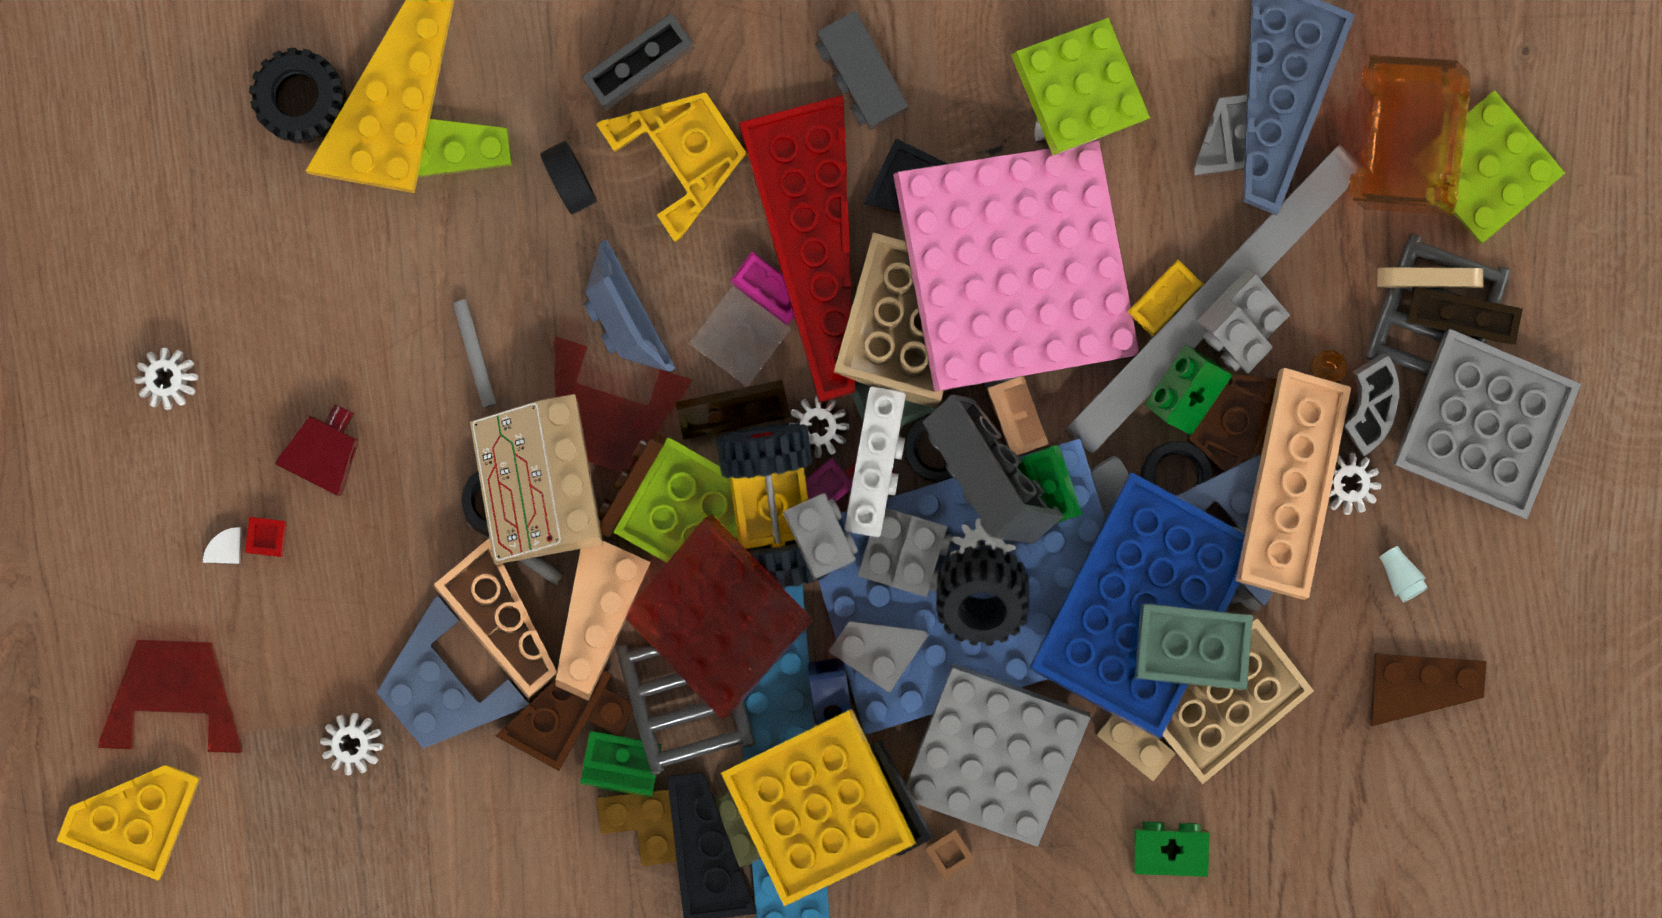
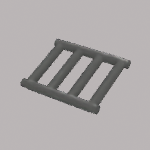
M1410 233L1397 267L1413 268L1415 259L1419 256L1449 268H1482L1483 280L1492 283L1486 301L1501 303L1511 269L1498 267L1497 270L1423 243L1421 242L1422 237ZM1389 288L1365 358L1372 360L1385 353L1389 355L1393 363L1428 375L1433 362L1385 345L1391 325L1394 324L1440 342L1445 331L1406 324L1408 314L1397 309L1404 290L1412 292L1413 288ZM1424 288L1438 292L1462 296L1443 288ZM1472 337L1473 339L1486 344L1487 340Z
M713 618L708 621V626L631 649L629 645L616 648L632 710L652 775L663 772V767L681 761L742 744L743 747H751L756 744L726 636L719 618ZM709 640L712 641L717 661L640 683L635 662ZM722 675L727 695L650 718L644 697ZM726 710H732L737 730L664 752L659 751L655 731Z

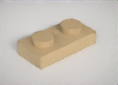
M1114 714L1110 716L1096 734L1152 781L1157 778L1176 754L1158 738Z

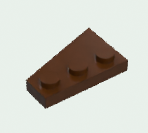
M1375 653L1370 726L1484 698L1486 661Z
M603 669L589 701L555 686V680L495 736L560 771L612 674Z

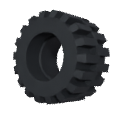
M287 48L288 52L284 53L279 50L273 53L274 57L269 61L265 58L260 63L263 66L259 72L255 70L252 78L255 82L253 86L250 85L249 93L252 95V101H250L251 108L255 111V117L278 138L300 144L301 141L314 142L316 137H325L328 130L344 106L343 99H346V91L342 86L343 81L336 72V69L325 58L313 53L311 50L303 48V51L296 48ZM304 75L316 83L318 99L315 106L308 113L292 117L280 109L278 93L281 86L288 79Z
M980 545V549L975 550L971 546L964 548V553L962 554L958 551L952 554L951 561L945 560L941 565V571H938L936 612L939 623L944 624V630L948 634L955 633V639L961 642L966 639L969 640L970 645L976 646L978 642H985V646L993 645V641L996 640L1002 643L1008 640L1009 634L1013 636L1018 634L1020 626H1025L1027 614H1029V577L1025 573L1023 563H1017V557L1012 553L1005 555L1004 549L996 547L994 550H990L988 545ZM984 592L996 596L988 599H978L969 595Z

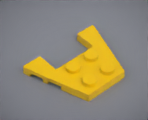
M706 92L664 103L646 110L631 112L630 114L613 119L602 120L596 124L614 152H617L642 134H649L687 191L684 197L657 214V217L675 243L682 238L747 154Z

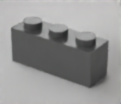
M856 11L817 31V37L820 41L815 43V47L824 63L831 60L837 73L832 75L842 95L849 92L855 103L850 107V110L859 126L866 123L871 131L908 110L909 106Z
M671 13L586 73L582 78L603 109L607 111L693 50L694 46Z

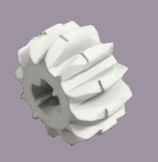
M161 348L160 360L155 353H147V358L151 365L138 363L137 368L145 371L146 374L145 377L138 376L134 379L137 384L147 385L140 390L139 396L145 398L152 394L149 405L157 407L162 400L165 410L172 409L173 398L179 405H185L186 400L181 393L184 391L187 394L194 395L196 392L194 388L187 386V381L198 380V375L186 373V371L193 367L194 362L186 360L181 363L183 352L176 350L170 358L169 349ZM163 370L164 372H173L174 374L170 378L172 384L170 387L163 384L160 386L159 382L163 379L161 374Z
M816 396V408L811 409L809 402L803 399L801 404L806 413L803 415L798 410L792 409L791 415L800 419V425L805 424L807 428L812 426V423L809 421L814 417H817L819 421L826 419L829 427L824 429L828 432L820 437L817 432L810 434L808 431L810 446L811 444L816 445L814 452L816 458H821V445L824 444L831 455L834 454L836 451L830 441L834 439L842 445L846 442L843 436L836 434V430H849V424L847 423L836 424V420L846 415L845 410H839L832 415L830 412L836 404L835 400L831 399L826 409L821 408L822 402L819 403Z
M1355 453L1348 454L1347 464L1338 455L1336 461L1337 470L1335 469L1329 496L1335 497L1329 506L1331 510H1336L1343 502V514L1350 515L1354 503L1356 510L1362 513L1366 510L1362 498L1372 504L1376 502V497L1368 491L1369 489H1381V484L1377 482L1370 483L1369 478L1377 476L1379 471L1378 469L1365 471L1370 462L1367 457L1360 460L1356 466ZM1354 475L1357 479L1354 484H1358L1357 490L1345 492L1342 489L1345 484H1341L1342 478Z
M358 713L351 714L349 724L343 715H339L336 718L340 729L332 724H327L325 727L326 731L333 735V738H321L320 743L322 745H331L332 750L324 752L322 756L324 759H328L335 755L337 759L332 763L331 768L333 770L339 769L343 762H345L344 771L346 775H352L354 763L360 773H364L367 771L364 759L372 764H376L379 761L377 756L370 751L383 749V744L372 743V738L381 735V730L376 729L370 733L367 731L373 721L371 718H366L359 726ZM348 734L352 739L358 737L361 745L356 746V749L359 750L356 754L352 749L346 750L343 743L348 741L345 738Z

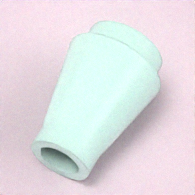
M1398 546L1388 550L1379 557L1384 565L1395 597L1399 596L1403 603L1416 597L1428 588L1424 582L1426 577L1401 552Z

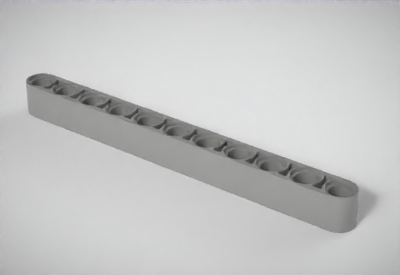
M1340 144L1337 145L1283 201L1277 215L1271 214L1065 430L1075 440L1081 439L1083 447L1090 454H1093L1153 392L1184 345L1186 344L1194 349L1202 341L1203 336L1207 332L1197 320L1247 268L1261 279L1365 171V168Z

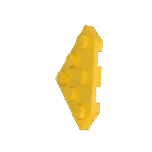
M164 765L69 807L56 841L159 881L162 878L201 777L170 765Z

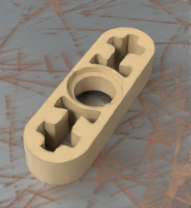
M1377 268V287L1483 288V269Z

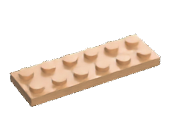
M1287 368L1279 370L1235 581L1302 600L1309 598L1351 387Z

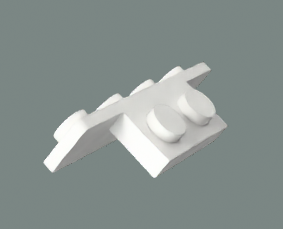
M870 387L845 523L846 532L873 537L881 535L888 495L895 496L899 474L892 473L894 458L902 459L905 438L898 437L906 396L904 392L879 387Z

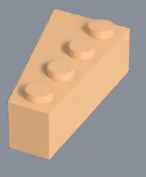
M488 538L434 584V589L529 699L557 675V671L533 626L503 563L494 565L490 538Z
M603 541V545L580 549L555 686L589 701L647 576L651 562Z

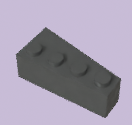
M952 394L922 422L929 432V441L943 455L947 462L946 468L948 472L960 483L964 490L963 496L965 500L979 514L982 519L981 526L988 535L994 538L1034 544L1064 517L1056 506L1049 509L1040 496L1045 491L1036 480L1031 482L1021 473L1018 466L1022 461L1015 452L1011 451L1007 446L998 443L997 440L1001 437V434L973 398Z

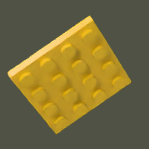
M853 710L836 716L721 772L784 906L916 844Z

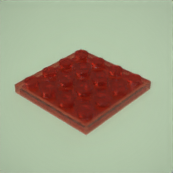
M712 514L702 520L634 601L626 618L722 720L732 714L813 621L803 608Z

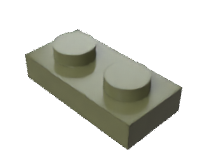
M730 791L714 799L739 868L749 866L761 860Z

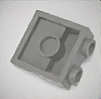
M1247 268L1197 322L1207 332L1203 336L1205 341L1218 352L1222 349L1224 353L1220 358L1232 370L1237 372L1241 368L1246 373H1249L1273 348L1267 339L1290 314L1259 277Z
M886 508L881 535L879 537L869 536L858 576L929 597L931 591L937 592L938 571H941L938 570L941 555L947 557L953 541V535L948 534L950 527Z

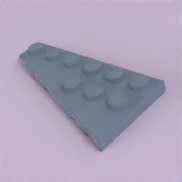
M1251 0L1242 202L1274 215L1279 213L1356 14L1322 0Z

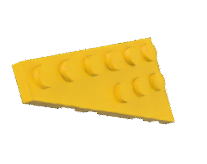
M405 0L307 167V174L415 193L455 0Z

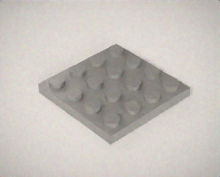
M1449 329L1443 335L1392 465L1522 519H1528L1581 384Z
M952 664L905 784L918 805L1038 847L1091 718L1090 712Z

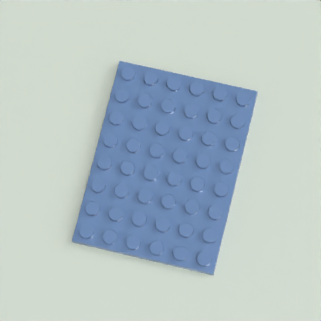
M1081 439L1060 444L1059 446L1083 515L1054 525L1034 544L1004 540L1006 545L1013 544L1016 546L1015 550L1006 552V555L1009 553L1015 555L1017 563H1023L1025 573L1029 577V614H1027V622L1025 626H1020L1018 634L1015 636L1009 634L1008 640L1001 643L999 640L993 641V645L985 646V642H978L977 646L970 645L969 640L966 639L961 642L955 639V633L948 634L944 630V624L939 623L936 612V592L931 591L929 597H924L859 577L858 573L869 536L848 532L857 548V553L853 554L856 560L848 567L830 572L828 576L818 580L836 640L849 621L922 630L930 634L891 693L844 663L865 735L932 715L952 664L1018 687L1047 680V678L1028 668L1106 519ZM956 478L887 498L886 508L949 526L948 534L953 535V537L964 538L966 534L962 530V525L966 524L972 530H975L976 520L980 518L975 508L965 500L963 496L964 490ZM847 511L842 512L841 519L838 520L844 534L847 533L845 531ZM952 541L948 556L941 555L938 570H941V565L945 560L951 561L950 553L959 551L960 545ZM980 541V545H986V541ZM981 592L969 596L978 599H988L996 595Z

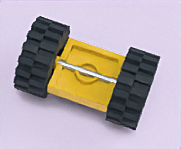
M789 423L773 424L765 427H752L747 430L741 429L716 438L721 476L730 479L739 546L735 547L732 552L738 588H741V590L750 589V591H757L759 589L766 591L773 588L784 589L788 586L796 587L801 586L803 583H813L815 580H821L828 576L826 574L815 580L813 579L783 515L785 510L808 501L804 468L812 464L807 426L798 423L790 425Z

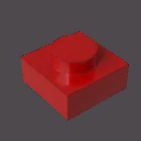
M249 517L245 553L283 557L287 521Z

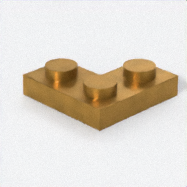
M669 789L653 790L652 798L633 794L597 797L601 834L637 830L641 866L677 862Z

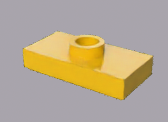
M1177 259L1127 312L1146 332L1154 337L1204 284Z

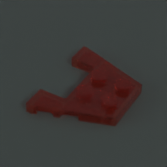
M556 337L554 341L555 398L575 394L579 404L588 461L620 472L624 468L629 470L636 461L632 454L642 437L649 441L653 432H657L676 406L675 402L681 399L691 385L692 379L660 370L650 403L644 405L578 384L577 380L588 347Z
M137 640L98 742V748L134 749L136 711L206 713L209 715L208 752L242 753V742L239 739L234 723V715L224 688L225 684L213 643Z

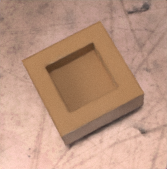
M956 828L925 847L944 880L975 861Z

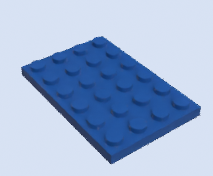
M1132 472L1129 473L1028 669L1154 737L1161 738L1188 684L1134 679L1141 605L1151 604L1225 612L1240 582L1235 580L1245 534Z

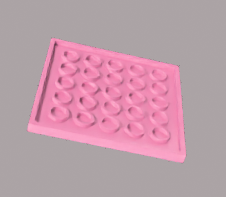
M1099 141L1089 142L1054 156L1049 148L907 170L893 174L935 392L1129 358L1139 353L1133 317L1127 312L1131 305Z

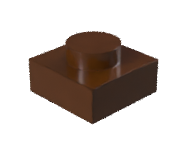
M605 687L588 721L616 736H620L633 713L631 702Z

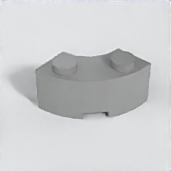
M1385 353L1380 354L1352 372L1357 384V400L1351 412L1345 417L1344 429L1359 453L1363 456L1373 451L1386 437L1393 425L1400 393L1399 381L1394 364L1389 355Z

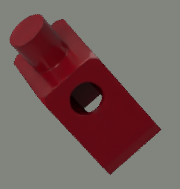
M334 404L326 422L309 416L278 457L275 465L337 496H342L359 443L358 439L345 433L354 413Z

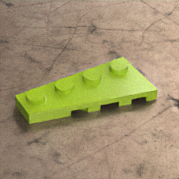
M430 119L418 177L511 166L512 157L508 129Z

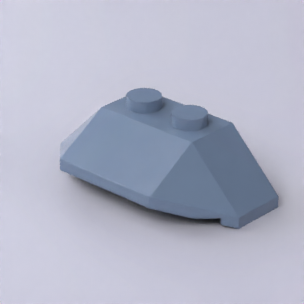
M607 239L599 245L585 291L589 300L583 304L592 321L595 322L600 319L606 333L600 336L609 353L613 354L617 351L622 359L668 373L676 371L677 369L610 243Z

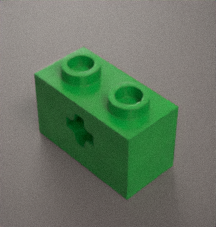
M1185 344L1144 405L1165 422L1192 435L1233 375L1210 357Z
M1143 821L1142 828H1133L1132 872L1142 875L1208 877L1210 833L1207 830H1201V824L1179 823V829H1164V822ZM1169 839H1173L1174 843L1180 846V851L1173 852L1172 858H1168V854L1161 850V846L1168 845Z

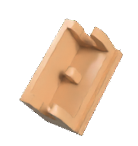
M1024 376L986 389L1006 446L1011 451H1014L1018 456L1049 444Z

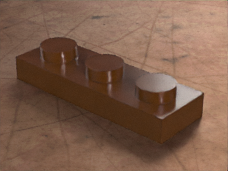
M655 431L649 441L642 437L632 454V457L637 459L632 470L623 469L613 486L619 492L613 502L606 498L598 512V518L601 520L600 529L602 535L610 537L667 438Z

